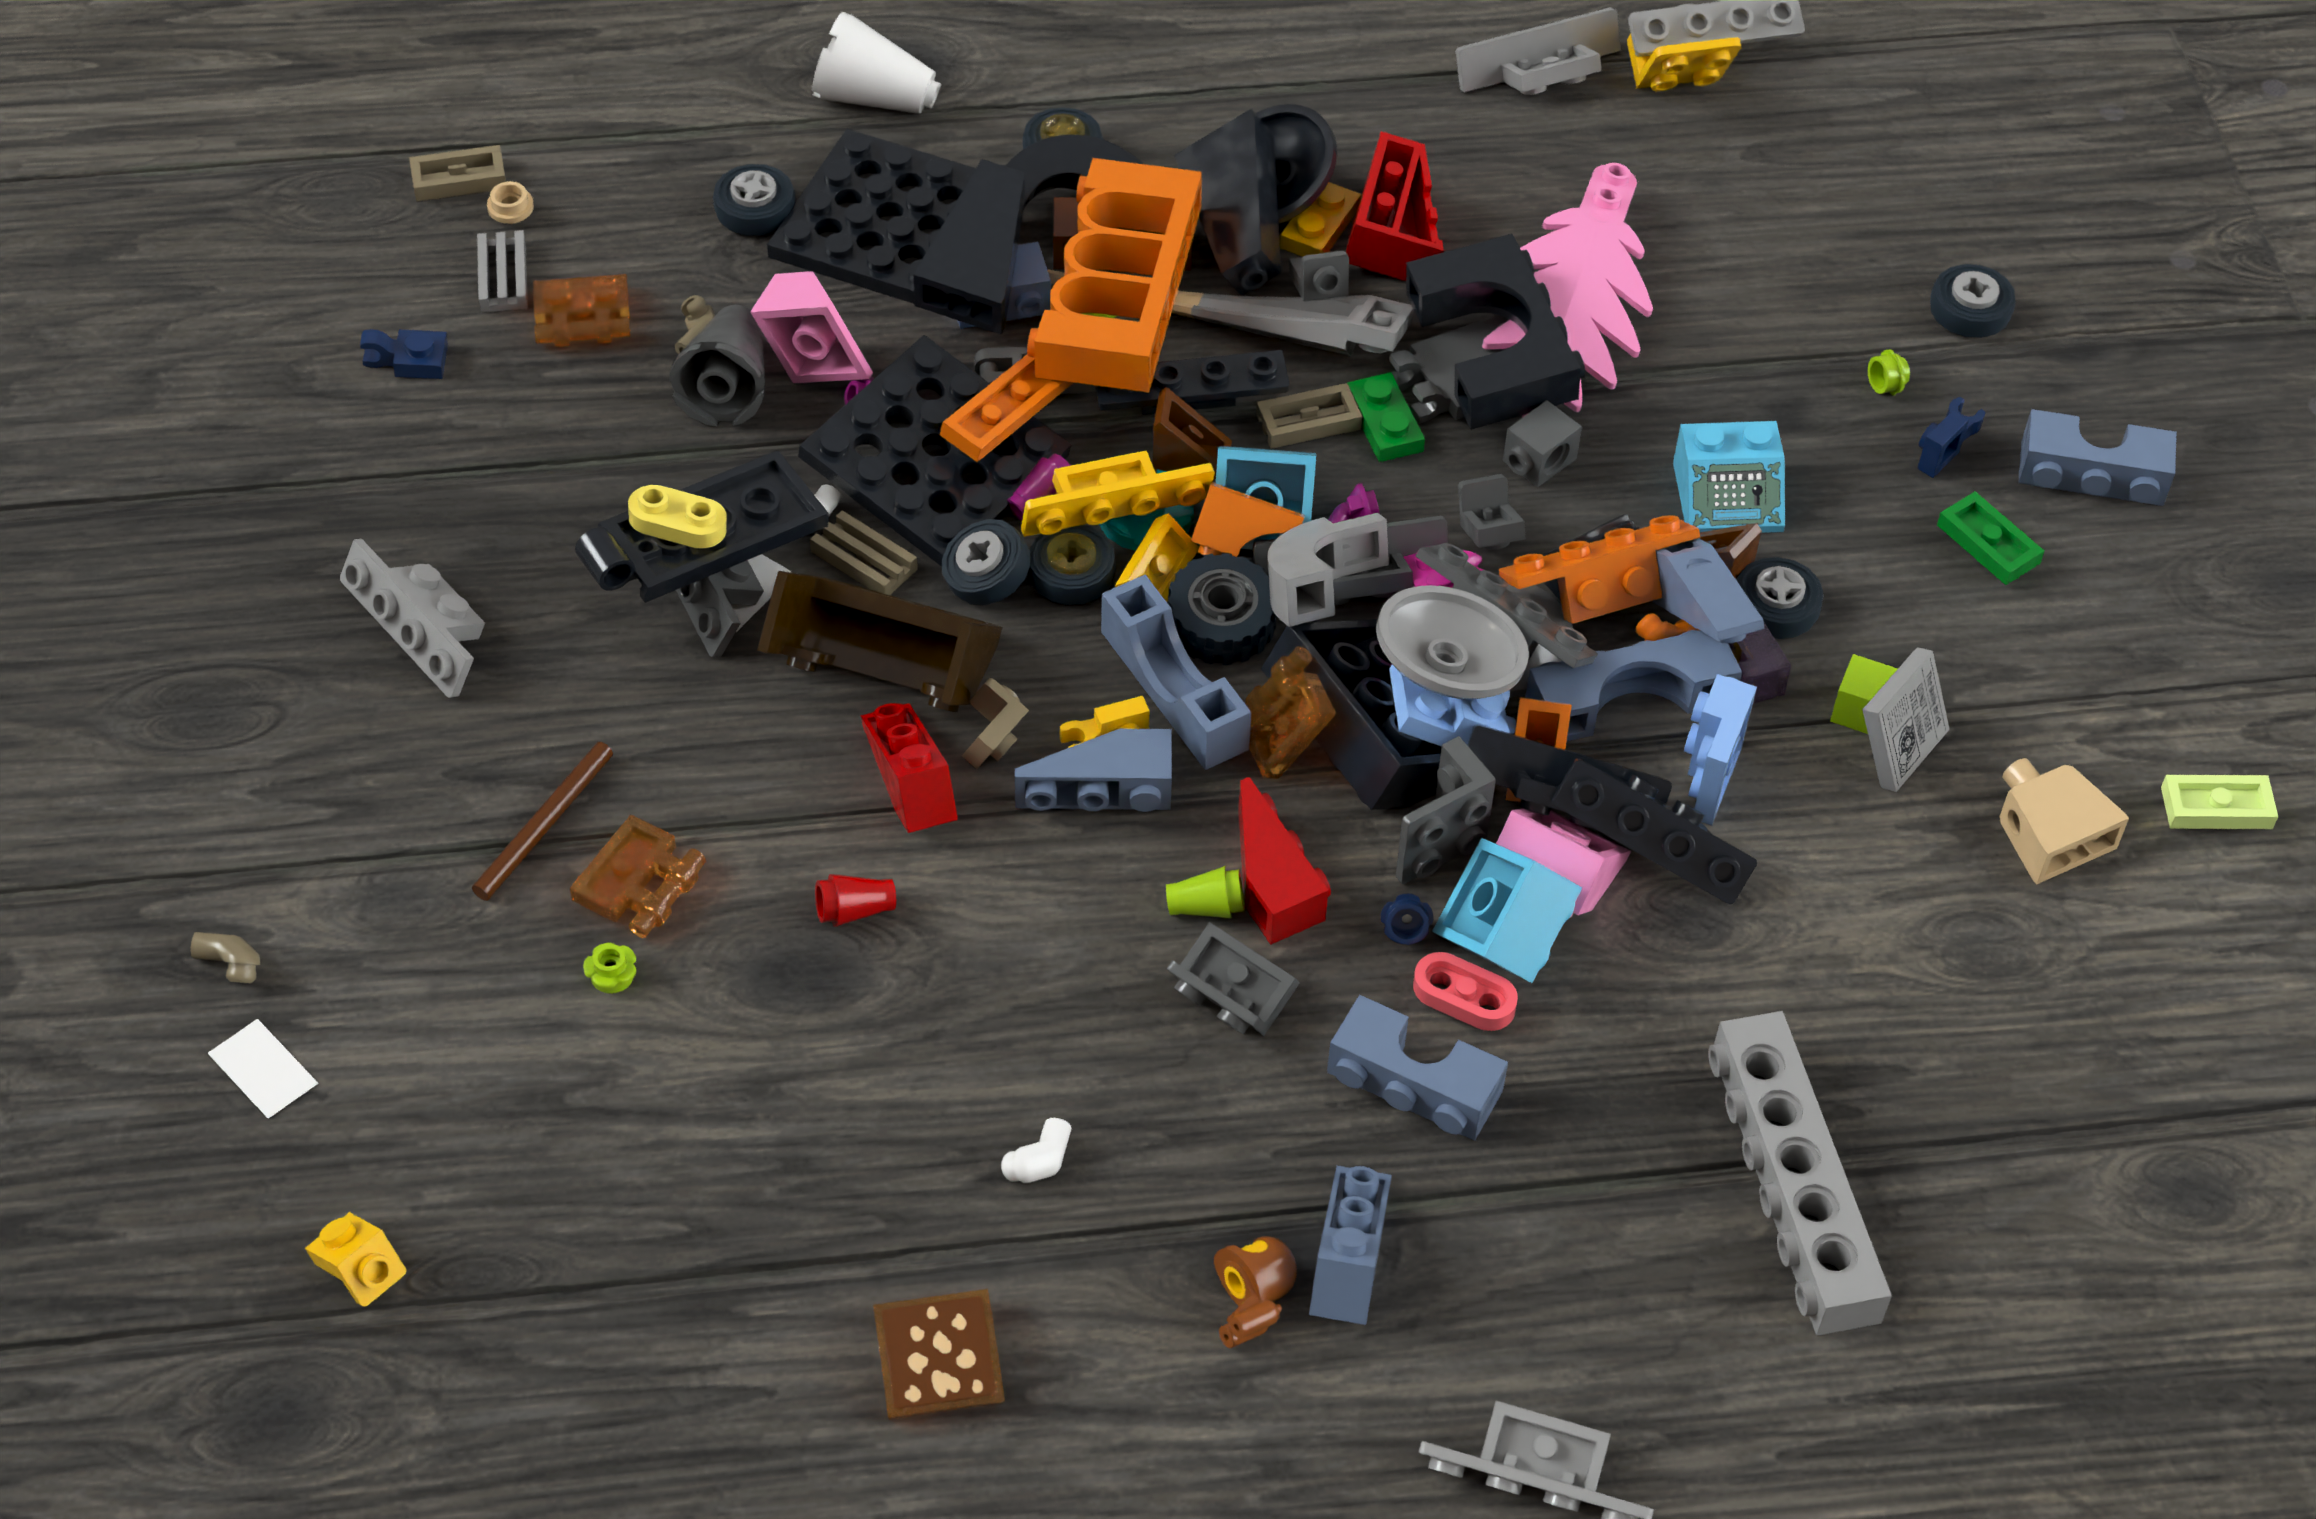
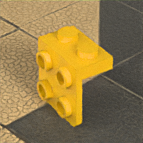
M1631 34L1627 39L1636 88L1651 87L1653 91L1669 90L1677 86V84L1694 82L1695 86L1713 84L1723 76L1742 48L1740 38L1732 37L1661 46L1654 49L1649 56L1638 57L1634 51Z

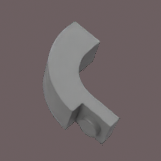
M1379 513L1332 523L1325 517L1298 525L1279 536L1272 543L1268 551L1270 604L1274 614L1289 627L1334 616L1333 579L1389 565L1387 519Z

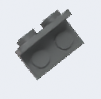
M1460 736L1442 744L1440 764L1437 771L1438 780L1435 800L1402 818L1396 867V878L1401 884H1405L1417 877L1426 878L1432 875L1442 864L1461 854L1467 856L1474 853L1481 838L1487 840L1496 779Z

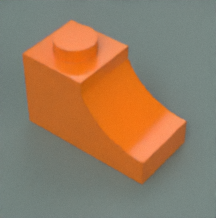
M1212 482L1191 541L1200 544L1198 553L1202 555L1230 553L1232 556L1238 557L1240 549L1249 541L1262 535L1285 533L1301 525L1304 520V514Z

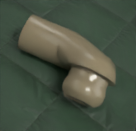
M691 296L682 303L681 311L686 316L685 323L688 332L675 344V350L678 354L715 316L712 307L706 305L705 300L701 296Z
M195 932L191 942V956L193 959L229 962L226 978L230 982L253 983L257 975L256 965H260V956L246 940L239 936Z

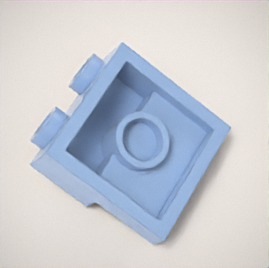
M1393 664L1389 668L1399 732L1441 747L1442 744L1458 736L1468 744L1472 728L1476 724L1510 734L1515 733L1516 720L1513 717L1507 716L1505 712L1510 690L1496 696L1481 699L1451 698L1418 686L1402 675Z
M1719 674L1716 675L1710 693L1700 691L1691 721L1698 722L1699 724H1692L1684 747V752L1692 754L1688 775L1694 777L1688 796L1697 799L1695 809L1705 815L1701 822L1712 825L1742 750L1757 689L1756 686Z

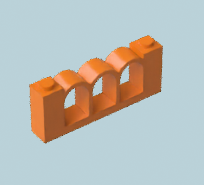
M1093 158L1087 176H1080L1076 196L1077 203H1079L1078 233L1071 237L1064 247V277L1056 281L1050 290V310L1044 309L1039 328H1031L1027 354L1028 357H1035L1036 378L1149 393L1201 211L1202 172ZM1116 228H1125V229H1132V230H1140V231L1164 233L1165 235H1162V234H1154V233H1147V232H1139V231H1131V230H1123V229H1116ZM1096 270H1112V271L1128 272V273H1135V274L1151 275V276H1153V277L1150 278V277H1142V276H1135V275L1111 273V272L1096 271ZM1081 313H1099L1122 317H1130L1140 319V321L1137 322L1122 319L1084 315Z

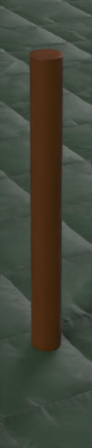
M597 742L481 875L472 886V891L476 896L488 901L613 756V751L607 744Z

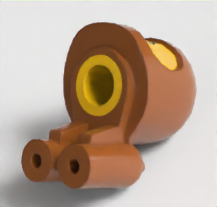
M1269 1236L1259 1237L1253 1243L1242 1248L1236 1245H1229L1220 1249L1214 1256V1265L1220 1281L1229 1296L1239 1306L1227 1317V1324L1219 1329L1220 1338L1227 1348H1233L1264 1334L1269 1326L1275 1324L1279 1319L1282 1307L1279 1304H1275L1274 1301L1290 1292L1297 1279V1263L1290 1248L1283 1241Z

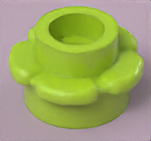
M1891 349L1884 350L1880 356L1872 357L1868 365V378L1871 387L1878 394L1890 392L1894 396L1897 393H1901L1910 378V369L1906 359L1900 357L1899 354H1894V351Z
M614 943L598 945L593 949V955L588 956L584 961L583 969L585 976L591 978L594 987L604 993H618L625 990L632 983L637 971L634 965L636 955L633 950L625 945L618 946ZM607 963H615L613 966H606Z

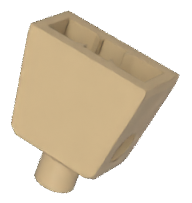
M2023 758L2012 763L2004 771L2002 777L2011 790L2008 791L2000 814V822L2029 875L2036 884L2117 849L2129 817L2073 766L2063 765L2040 775L2030 761Z

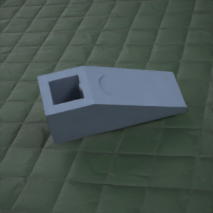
M1697 538L1655 550L1662 598L1652 602L1720 643L1739 642L1746 638V634L1764 629L1763 618L1712 545Z
M1120 728L1015 768V808H1031L1039 811L1048 809H1084L1088 811L1135 809L1142 812L1171 810L1172 729Z
M1336 1166L1317 1257L1309 1315L1366 1325L1392 1175L1377 1173L1373 1169L1363 1166L1352 1168Z

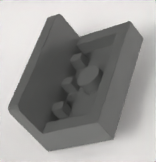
M1210 922L1182 963L1179 965L1172 960L1166 968L1179 980L1174 987L1176 991L1199 1006L1202 1005L1205 999H1208L1221 1008L1216 1017L1243 1035L1248 1027H1250L1262 1036H1265L1300 984L1295 977Z

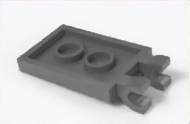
M1496 315L1410 345V351L1402 350L1390 354L1389 361L1396 369V371L1391 373L1400 391L1411 387L1419 381H1426L1413 385V393L1420 402L1412 404L1410 410L1419 424L1427 422L1446 411H1449L1455 420L1464 417L1454 396L1455 364L1506 350L1484 349L1482 344L1485 337L1510 319Z

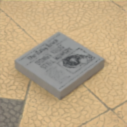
M1917 647L1863 708L1880 786L1883 789L1897 792L1950 730L1935 658L1931 650Z

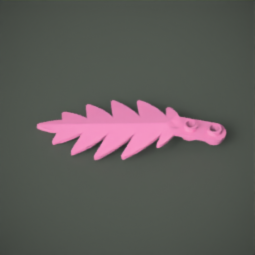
M1608 163L1595 168L1580 208L1566 209L1545 218L1542 225L1543 229L1556 231L1535 239L1520 248L1521 251L1527 250L1529 252L1534 270H1539L1534 272V277L1538 284H1545L1550 296V309L1554 316H1560L1563 319L1571 350H1578L1583 359L1585 370L1611 390L1616 387L1617 377L1601 333L1634 358L1639 356L1641 350L1635 330L1617 295L1646 317H1650L1653 311L1645 284L1628 254L1630 253L1637 259H1642L1644 248L1629 225L1624 223L1637 180L1626 166L1619 163ZM1509 320L1485 337L1482 347L1484 349H1508L1517 344L1525 336V332L1515 322ZM1581 379L1579 399L1564 403L1574 412H1579L1582 406Z

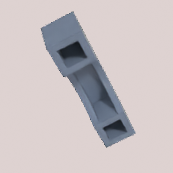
M1146 575L1140 576L1102 593L1101 633L1202 767L1207 770L1248 751L1251 711L1225 677L1211 682L1195 667L1180 640L1171 607Z
M1690 630L1678 636L1655 641L1645 640L1633 646L1606 652L1596 651L1598 655L1592 664L1572 668L1564 661H1551L1538 667L1530 668L1525 698L1572 704L1567 741L1593 736L1598 712L1607 702L1618 696L1629 693L1655 694L1671 700L1687 714L1693 713L1700 691L1710 693L1717 674L1740 681L1742 670L1728 643L1717 642L1702 631Z

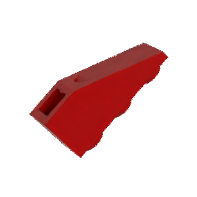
M899 703L884 704L876 708L872 713L861 715L864 731L891 802L906 831L911 833L958 820L948 763L910 703L903 705Z
M1250 777L1240 780L1238 813L1244 907L1267 941L1272 945L1326 921L1328 897L1331 896V888L1324 872L1318 867L1313 868L1305 857L1304 848L1298 835L1293 830L1287 831L1279 820L1277 808L1270 795L1266 792L1261 794Z

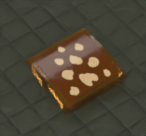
M988 1289L873 1305L888 1420L1005 1402Z

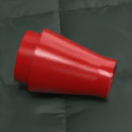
M829 874L827 880H817L815 902L818 918L821 923L832 922L833 926L837 927L883 911H893L896 908L894 882L892 879L879 880Z

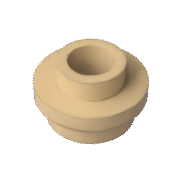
M503 182L491 190L487 201L489 215L494 220L500 223L514 224L529 217L533 211L534 204L531 194L522 184Z

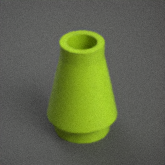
M1226 866L1177 883L1166 884V897L1170 916L1184 914L1232 918V913L1245 911L1239 869L1227 871Z

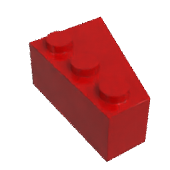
M1381 131L1346 248L1349 264L1406 281L1407 262L1444 252L1443 242L1438 239L1436 228L1438 220L1437 209L1433 208L1430 195L1432 182L1425 144Z

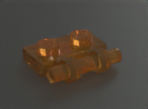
M627 274L533 281L536 344L555 343V347L570 346V341L597 339L598 344L612 343L613 338L631 337Z
M1297 646L1289 656H1282L1271 668L1272 676L1263 686H1256L1245 700L1246 706L1251 711V727H1253L1250 731L1249 749L1264 778L1279 779L1336 715L1318 675L1304 672V669L1312 661V656L1307 649L1301 646Z
M630 814L570 887L572 901L615 923L627 908L638 912L630 922L629 929L636 936L646 938L655 926H662L672 914L671 905L681 893H688L699 880L698 872L706 863V858L700 851L694 848L689 849L682 859L672 856L671 854L676 849L674 835ZM656 874L665 880L655 893L644 889V887Z

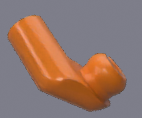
M1654 613L1644 616L1636 626L1637 634L1645 640L1651 641L1682 635L1690 630H1699L1682 619L1674 625L1668 621L1662 622L1660 617Z

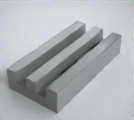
M524 230L514 231V238H506L505 232H496V239L491 240L487 239L486 233L477 234L478 299L481 313L528 309ZM506 251H515L516 297H508ZM496 252L497 298L490 299L489 253Z

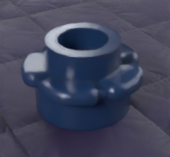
M1404 893L1398 895L1395 901L1387 902L1381 911V922L1386 926L1384 932L1390 940L1400 944L1410 945L1422 941L1429 933V925L1433 923V911L1430 905L1426 902L1422 903L1415 894ZM1406 914L1412 917L1409 923L1402 921V917Z

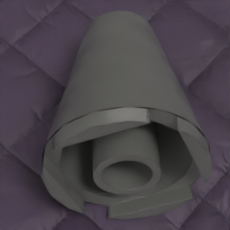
M729 305L721 309L678 354L672 364L669 382L671 381L674 390L672 396L676 404L689 417L705 425L717 426L719 421L733 422L732 426L742 424L756 414L765 395L763 335L751 314V309L748 307Z

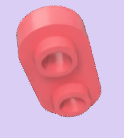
M1445 952L1428 954L1416 965L1413 989L1417 998L1425 1005L1485 1031L1503 1029L1514 1019L1518 995L1513 984L1506 978ZM1434 984H1443V985L1447 986L1448 988H1446V989H1440V988H1437V987H1435V986H1433V985H1434ZM1490 1005L1496 1010H1487L1481 1006Z

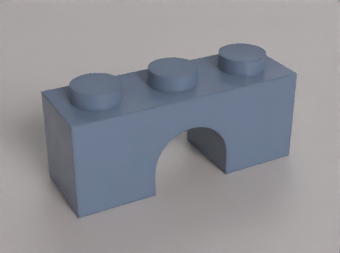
M2031 409L2021 441L2018 483L2164 506L2175 476L2177 432L2128 424L2121 445L2116 448L2105 449L2091 445L2081 436L2079 416Z
M1359 995L1330 1042L1327 1073L1335 1076L1348 1087L1362 1088L1385 1099L1388 1104L1398 1110L1411 1111L1435 1122L1445 1132L1461 1134L1475 1141L1503 1092L1508 1062L1459 1039L1451 1053L1442 1061L1430 1064L1416 1062L1402 1051L1405 1047L1409 1017Z

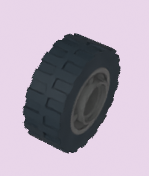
M1222 553V555L1208 554L1204 555V558L1193 559L1188 562L1184 569L1180 568L1175 574V581H1171L1168 604L1172 609L1174 623L1180 640L1190 657L1202 659L1204 663L1212 665L1213 663L1232 665L1233 662L1241 661L1242 663L1250 660V657L1255 654L1259 655L1264 650L1266 643L1271 642L1274 629H1276L1277 616L1274 614L1270 604L1269 576L1266 575L1265 569L1259 564L1255 565L1246 557H1235L1230 553Z

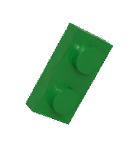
M1391 372L1347 382L1362 415L1361 427L1378 462L1424 452L1425 438Z
M1976 491L1940 512L1937 526L2003 584L2011 583L2041 564L2045 551Z

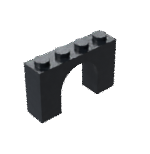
M1513 233L1406 263V295L1422 327L1469 314L1491 313L1512 320L1525 332V336L1517 344L1506 350L1455 364L1454 396L1471 430L1528 414L1546 400L1557 406L1579 399L1580 379L1585 377L1583 359L1578 350H1571L1568 344L1565 323L1560 316L1555 317L1552 313L1548 290L1544 283H1537L1534 277L1531 256L1527 250L1521 251Z

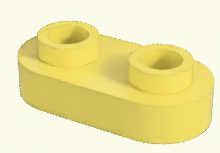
M660 485L640 487L629 497V522L640 533L693 548L713 547L719 544L726 535V511L721 504L712 499Z

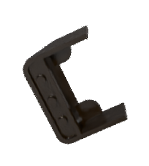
M778 571L757 651L788 655L787 665L811 672H816L818 664L833 665L921 690V693L930 695L928 705L958 712L959 705H970V700L975 695L998 647L1003 627L821 576Z

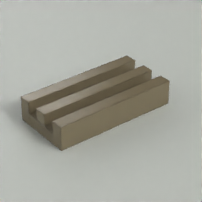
M500 145L409 157L416 202L488 192L496 185L506 182Z
M1347 383L1257 402L1256 416L1259 422L1262 421L1264 435H1268L1270 449L1361 430L1362 415Z
M843 510L836 515L835 524L828 522V527L823 528V535L820 536L816 533L810 538V548L813 554L873 591L891 595L918 570L917 557ZM837 542L843 547L847 548L848 550L856 554V558L848 554L844 550L840 549L833 543ZM872 565H873V566L877 567V568L880 569L881 571H883V572H885L886 574H888L890 577H889V578H886L885 576H883L882 574L878 573L877 571H875L874 569H872V568L869 567V566H872Z

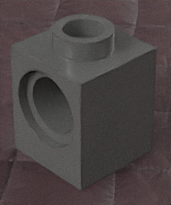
M1546 400L1507 429L1503 462L1514 473L1523 476L1538 488L1577 459L1582 426Z

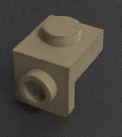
M989 678L970 700V704L991 722L962 755L976 769L981 766L989 755L997 762L1018 739L1011 733L1012 729L1029 711L1020 703L1018 696L1013 690L1007 686L1000 685L993 678Z

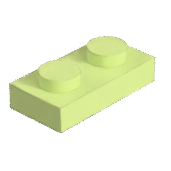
M2166 775L2161 786L2170 829H2273L2278 819L2268 775Z

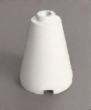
M842 12L837 17L829 33L835 37L832 38L827 49L823 47L812 84L813 96L823 100L918 114L922 112L924 106L928 108L933 107L941 85L934 81L936 73L934 70L853 15Z

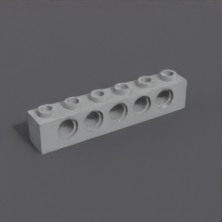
M1783 1011L1721 1021L1715 1042L1709 1046L1710 1067L1714 1076L1722 1077L1726 1088L1725 1104L1729 1119L1732 1123H1739L1744 1137L1742 1140V1151L1745 1163L1749 1170H1756L1761 1183L1759 1195L1763 1212L1767 1218L1773 1217L1778 1230L1777 1247L1780 1259L1785 1267L1791 1266L1797 1282L1795 1285V1297L1799 1311L1803 1316L1810 1317L1816 1336L1881 1324L1892 1295ZM1752 1075L1761 1076L1766 1080L1755 1078ZM1769 1121L1779 1122L1784 1126H1776ZM1786 1168L1797 1169L1801 1174L1793 1173ZM1803 1215L1816 1217L1821 1222L1810 1221ZM1826 1263L1833 1265L1839 1271L1828 1270L1824 1268L1821 1264Z

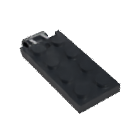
M779 450L679 490L712 499L723 506L727 517V532L719 544L709 548H693L640 533L631 526L628 511L599 522L597 528L584 533L576 543L575 552L599 586L606 591L619 589L629 581L638 579L642 585L640 587V597L646 603L828 527L829 513Z

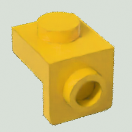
M350 1212L344 1217L328 1223L321 1230L319 1237L305 1247L315 1265L342 1280L355 1302L363 1307L368 1306L406 1274L405 1266L383 1231Z

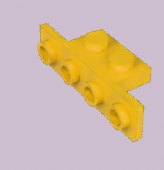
M1147 451L1054 469L1052 479L1057 494L1030 499L1025 502L1021 531L1024 537L1040 533L1050 535L1073 526L1084 524L1099 525L1109 519L1133 514L1138 516L1147 515L1157 509L1176 505L1191 506L1206 499L1215 472L1212 464L1207 463L1156 474Z

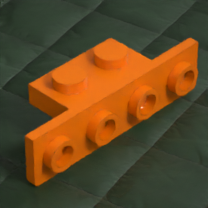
M1660 516L1650 520V526L1638 530L1631 528L1614 529L1604 534L1605 539L1592 543L1587 541L1568 542L1559 547V552L1550 555L1527 554L1519 556L1513 560L1514 565L1500 568L1499 575L1507 584L1517 589L1557 579L1564 620L1573 624L1662 598L1655 550L1700 538V532L1698 527L1679 520L1678 516Z

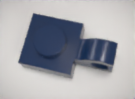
M368 329L362 331L360 348L365 349L363 366L370 368L393 366L395 377L443 379L448 349L447 332L399 329L396 340L379 330Z
M1957 397L1951 401L1946 418L1939 424L1935 422L1930 424L1919 441V447L1923 450L1917 469L1932 478L1960 452L1963 441L1969 436L1978 433L1981 429L1985 411L1980 409L1973 416L1962 415L1961 411L1965 401L1962 397Z

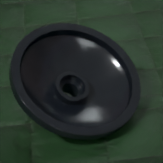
M1296 104L1276 105L1256 113L1274 138L1278 224L1294 218L1315 202L1329 183L1337 160V142L1329 124L1315 110Z

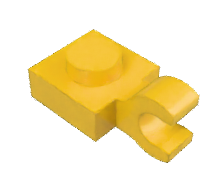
M1143 696L1094 708V718L1084 721L1073 720L1060 726L1061 743H1068L1076 740L1083 743L1120 728L1149 729V708Z

